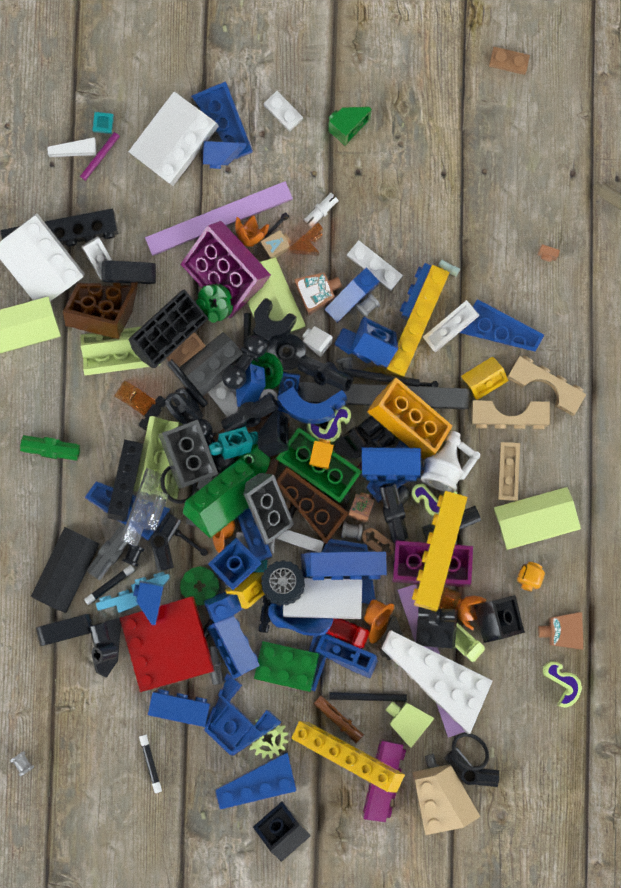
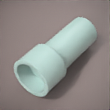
M441 260L438 265L455 277L460 271V268L444 260Z

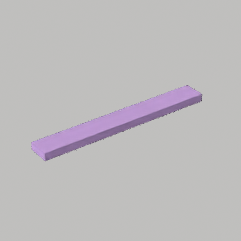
M286 181L147 236L145 239L152 256L199 238L210 224L222 221L226 226H229L236 222V217H239L241 221L291 201L293 198Z
M416 584L397 591L416 643L418 606H415V600H412L414 588H417ZM424 646V647H426V648H428V649H430V650H432V651H434V652L440 654V653H439V650H438V647H427V646ZM436 703L447 737L465 732Z

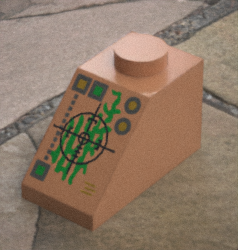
M363 492L360 495L356 494L348 517L366 523L374 503L371 495Z

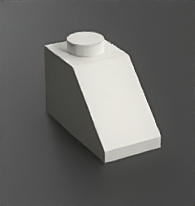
M315 326L312 330L308 328L302 336L304 338V345L320 358L332 344L333 340L331 335Z

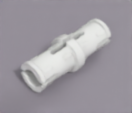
M329 193L320 204L317 203L314 206L315 209L304 218L306 223L313 218L308 224L311 228L339 202L336 197L329 202L334 196L332 193Z

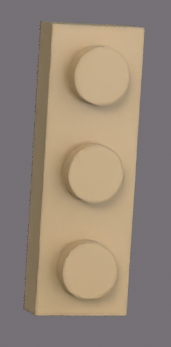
M500 443L498 500L518 501L520 443Z

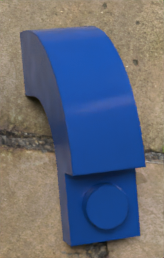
M292 386L277 396V400L284 411L295 420L307 424H320L336 418L333 410H339L345 406L347 396L341 390L326 401L313 404L304 401Z

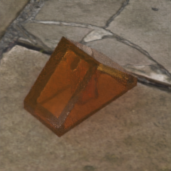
M125 380L114 395V397L143 416L152 404L155 405L156 403L154 399Z

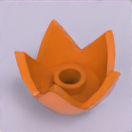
M254 215L244 225H242L240 218L236 217L235 230L238 239L243 245L252 247L264 239L268 232L269 224L259 229Z
M472 595L466 596L464 599L460 598L457 602L455 609L458 610V619L469 629L474 630V627L468 621L478 620L474 605L485 603L486 599Z

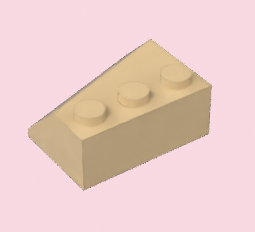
M451 764L413 772L425 835L464 828L480 817Z

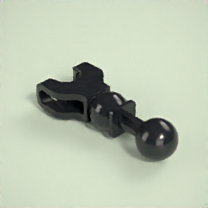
M268 298L263 299L254 312L256 326L253 329V334L246 338L244 347H241L242 357L236 365L228 366L222 373L224 385L232 390L243 387L247 379L245 371L254 360L258 363V358L267 352L268 345H271L274 340L287 337L296 324L297 316L289 313L281 321H273L269 318L273 308L272 301Z
M179 388L166 397L165 404L176 420L183 425L198 420L208 447L216 442L213 436L217 433H213L211 423L203 419L204 415L200 410L197 400L187 388ZM172 398H173V401H174V403H175L176 406H174V405L172 404V402H171V399H172ZM222 454L211 455L219 474L235 463L234 457L224 460Z

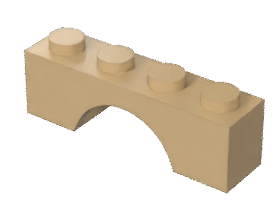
M519 356L507 378L522 388L531 382L546 383L555 392L556 407L571 416L575 415L586 396L583 393V389L575 384L571 386L566 383L567 380L560 375L554 376L550 374V370L542 365L540 367L536 366L529 357L523 356L522 358Z
M473 400L471 402V425H476V429H487V426H495V429H506V426H514V429L522 430L525 429V426H533V430H544L545 427L550 425V402L531 401L522 414L506 416L495 408L493 401Z

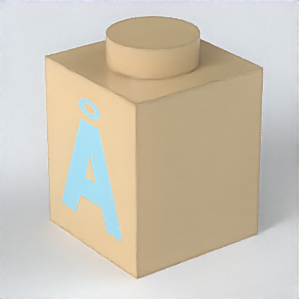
M279 230L262 240L261 246L268 258L272 259L289 251L291 241L286 233L282 234Z

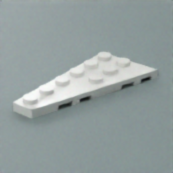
M389 631L381 649L397 665H400L467 734H470L492 684V680L393 631Z

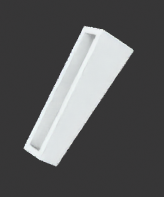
M94 137L49 146L48 155L49 157L96 155V139Z
M290 530L285 531L276 538L316 553H320L324 545L323 541Z

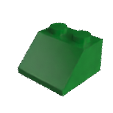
M342 107L339 111L335 110L329 117L328 131L346 146L371 119L372 109L370 107Z

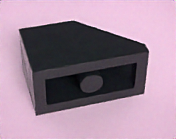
M278 409L272 412L258 432V449L268 457L289 450L288 418Z

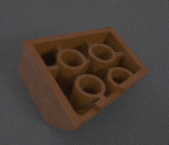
M77 283L63 310L65 326L119 339L133 312L138 283H131V285L113 283V285L102 286L101 283Z

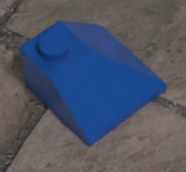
M237 538L208 563L216 575L232 590L239 586L262 564Z

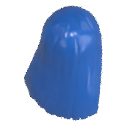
M271 603L268 609L269 618L276 627L290 629L303 635H325L333 623V618L283 617V605L280 606L276 603Z

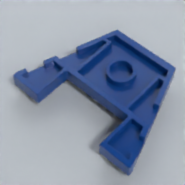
M330 539L322 552H368V548L365 544ZM343 576V579H350V576ZM362 576V603L370 604L371 600H376L373 580H369V576Z
M227 673L223 689L219 691V699L211 711L204 731L229 755L234 756L280 725L281 721L269 710L264 712L256 724L249 720L230 702L242 684L233 679L231 674Z

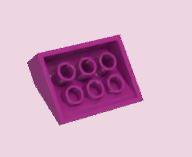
M222 221L210 224L205 228L180 264L201 288L209 284H221L227 288L232 297L230 299L231 305H233L229 319L263 287L271 276Z

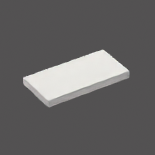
M304 578L305 587L300 599H297L293 604L283 605V617L361 619L362 580L324 579L312 581V578Z

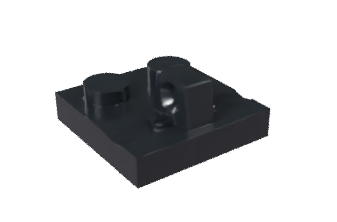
M418 607L416 643L427 647L455 649L458 610L438 608L437 611Z

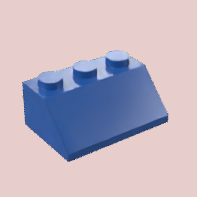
M362 448V476L368 481H377L378 478H386V481H397V478H405V481H417V478L421 479V448Z

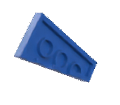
M226 81L191 96L201 111L218 124L219 127L216 129V132L223 142L246 143V148L235 159L253 152Z
M478 299L476 300L473 308L480 316L460 333L536 352L544 334Z
M95 482L85 496V499L108 514L113 487ZM133 495L127 522H119L149 541L166 514L170 512V509Z

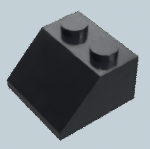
M516 595L474 605L484 643L525 633Z
M282 801L253 826L270 852L281 862L311 836Z

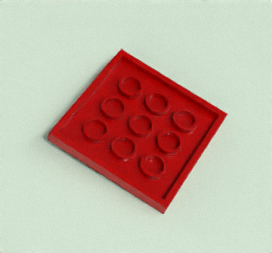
M194 596L159 606L156 625H151L143 611L120 617L140 692L214 672Z

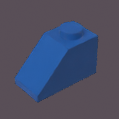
M204 141L203 164H210V168L221 169V165H229L246 148V143Z
M250 364L245 371L247 376L246 383L240 389H236L237 407H240L245 402H256L259 400L266 386L263 367Z
M140 580L139 585L135 584L133 596H136V602L151 625H156L163 585Z

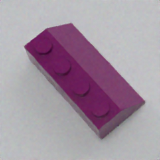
M396 541L392 582L419 584L420 581H416L419 569L423 570L425 564L422 562L424 551L429 550L430 544ZM455 545L444 586H471L473 546Z
M380 739L376 759L401 772L402 768H399L400 760L404 761L406 749H403L404 745L401 743ZM369 783L362 813L363 819L386 822V819L391 817L393 807L390 806L391 799H395L396 793L386 792L376 785Z

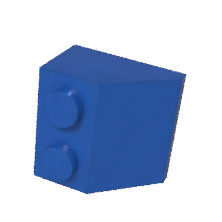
M363 316L353 341V351L359 357H366L376 365L387 367L398 350L397 332Z

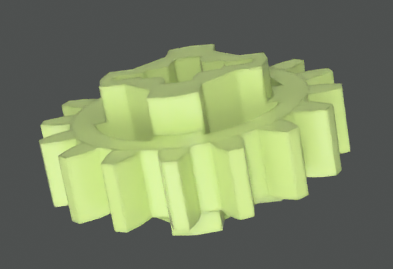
M278 725L267 733L268 735H273L271 737L272 744L268 740L263 741V735L254 741L249 749H256V756L262 753L263 759L266 757V754H269L270 759L273 758V753L279 756V749H286L283 743H288L284 736L289 734L288 732H283L286 726ZM280 734L281 740L277 746L275 738ZM262 745L269 746L271 750H263L259 747Z

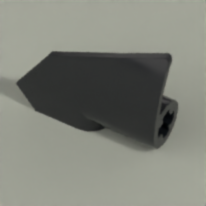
M373 416L368 417L360 425L351 428L335 441V453L356 459L362 456V448H376L370 440L372 438L375 439L383 431L382 424ZM391 441L386 447L395 444V442Z
M120 618L89 626L94 644L91 654L95 671L105 678L108 677L118 662L121 632Z

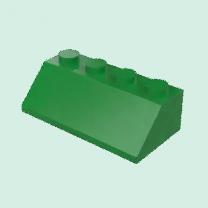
M298 427L288 441L289 450L280 453L276 459L340 503L362 471L334 451H332L328 469L309 465L314 442L318 440Z
M241 459L237 460L185 501L183 514L209 538H212L249 508L244 496L246 482L256 476L254 471Z

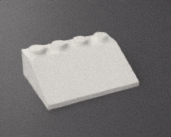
M173 92L128 152L174 186L204 147V141H208L219 126L198 108L176 92Z
M37 213L0 241V260L33 301L44 297H49L51 301L85 275Z

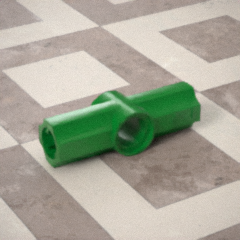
M23 435L20 451L38 454L41 457L51 459L62 458L78 461L80 445L61 442V440L54 438H38Z

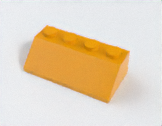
M394 378L375 398L367 411L409 448H421V458L423 460L437 453L453 426L397 378Z

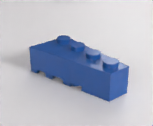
M386 552L301 554V570L303 576L312 577V581L324 580V577H331V580H343V576H350V580H362V576H369V580L381 579L382 575H387Z
M288 751L216 788L219 808L225 809L296 792L297 789Z

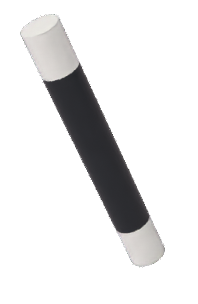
M129 565L84 599L85 602L90 605L133 573L135 569L132 565Z
M147 735L139 736L154 793H159L162 791L148 738Z

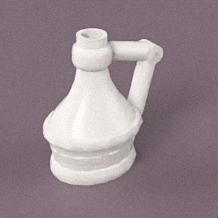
M450 431L449 435L446 436L444 447L435 455L424 460L425 468L424 473L421 475V480L436 490L453 493L457 489L456 484L459 479L464 480L476 461L480 458V453L475 452L464 442H461L460 433ZM457 447L470 457L462 469L457 458Z

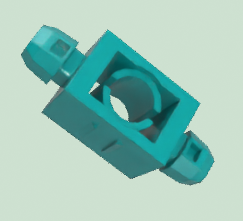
M242 427L219 434L218 441L210 444L208 448L211 455L222 454L224 460L251 452L252 445L257 444L258 432L248 433L247 428Z

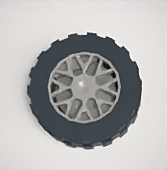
M281 560L280 562H274L272 565L270 564L264 570V575L261 578L262 589L266 598L271 600L273 604L287 606L300 599L301 594L304 592L305 581L301 569L296 564Z

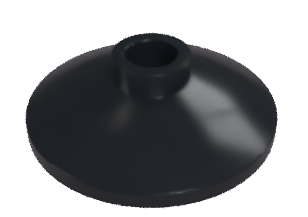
M289 333L283 339L274 340L268 346L267 352L274 354L280 360L283 370H292L298 367L300 358L306 354V349L303 341L298 336ZM284 347L290 349L287 353H284L282 350Z

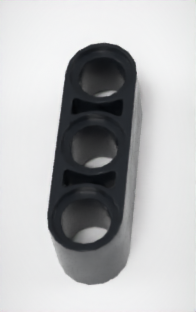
M102 261V282L155 284L156 264L150 262Z
M85 614L36 627L40 646L91 634L89 626L93 625L91 615Z

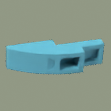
M164 572L153 574L154 578L146 580V577L136 579L135 584L139 585L141 580L162 584L164 587L171 577L170 574L165 575ZM132 584V585H131L133 592H134L135 584ZM129 590L119 592V596L111 598V595L99 598L100 602L96 603V607L100 611L117 606L118 613L138 606V603L136 602V596H133V592L130 593Z

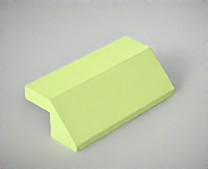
M276 257L261 261L260 263L271 276L263 287L247 302L253 317L259 304L263 299L268 298L273 304L269 314L271 320L281 321L287 314L291 313L297 316L296 324L291 332L303 329L306 325Z
M49 297L0 310V354L61 337Z
M141 327L124 329L119 339L95 333L80 335L84 375L150 367L140 360L132 350L129 338Z
M150 416L134 486L135 492L167 499L161 489L160 480L163 471L170 465L158 434L183 425L181 422ZM169 470L164 480L165 489L171 497L177 499L179 488L172 470Z
M568 487L494 507V513L500 525L501 537L507 550L581 529L574 501Z

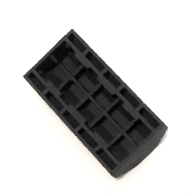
M185 289L181 290L129 338L131 348L141 361L151 368H156L206 322L208 317Z
M64 527L31 597L54 609L67 613L100 543Z

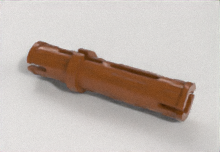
M322 695L313 703L340 728V732H344L355 743L364 736L352 724L350 719L345 718Z

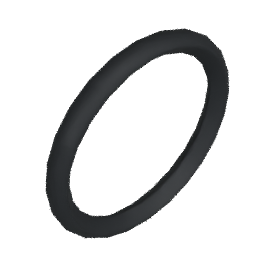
M168 466L161 475V489L171 502L183 504L193 495L195 488H197V483L193 484L192 492L186 499H174L167 493L164 485L165 476L171 470V467Z
M461 733L454 738L452 753L461 766L475 771L483 769L487 765L489 751L481 738L471 733ZM471 737L482 745L485 751V760L481 765L473 767L461 761L456 753V743L460 738Z

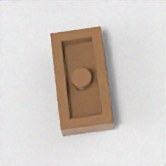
M493 47L489 67L525 75L530 55Z
M194 332L167 357V360L173 359L178 367H180L202 350L205 344Z

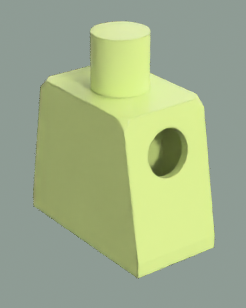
M392 701L385 709V711L393 716L389 724L411 748L434 720L432 716L407 702L400 708Z

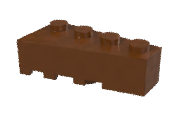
M286 466L276 479L279 488L327 544L349 514L348 510Z

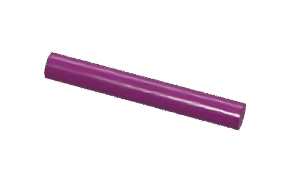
M113 132L79 176L84 181L88 179L120 137L117 133Z

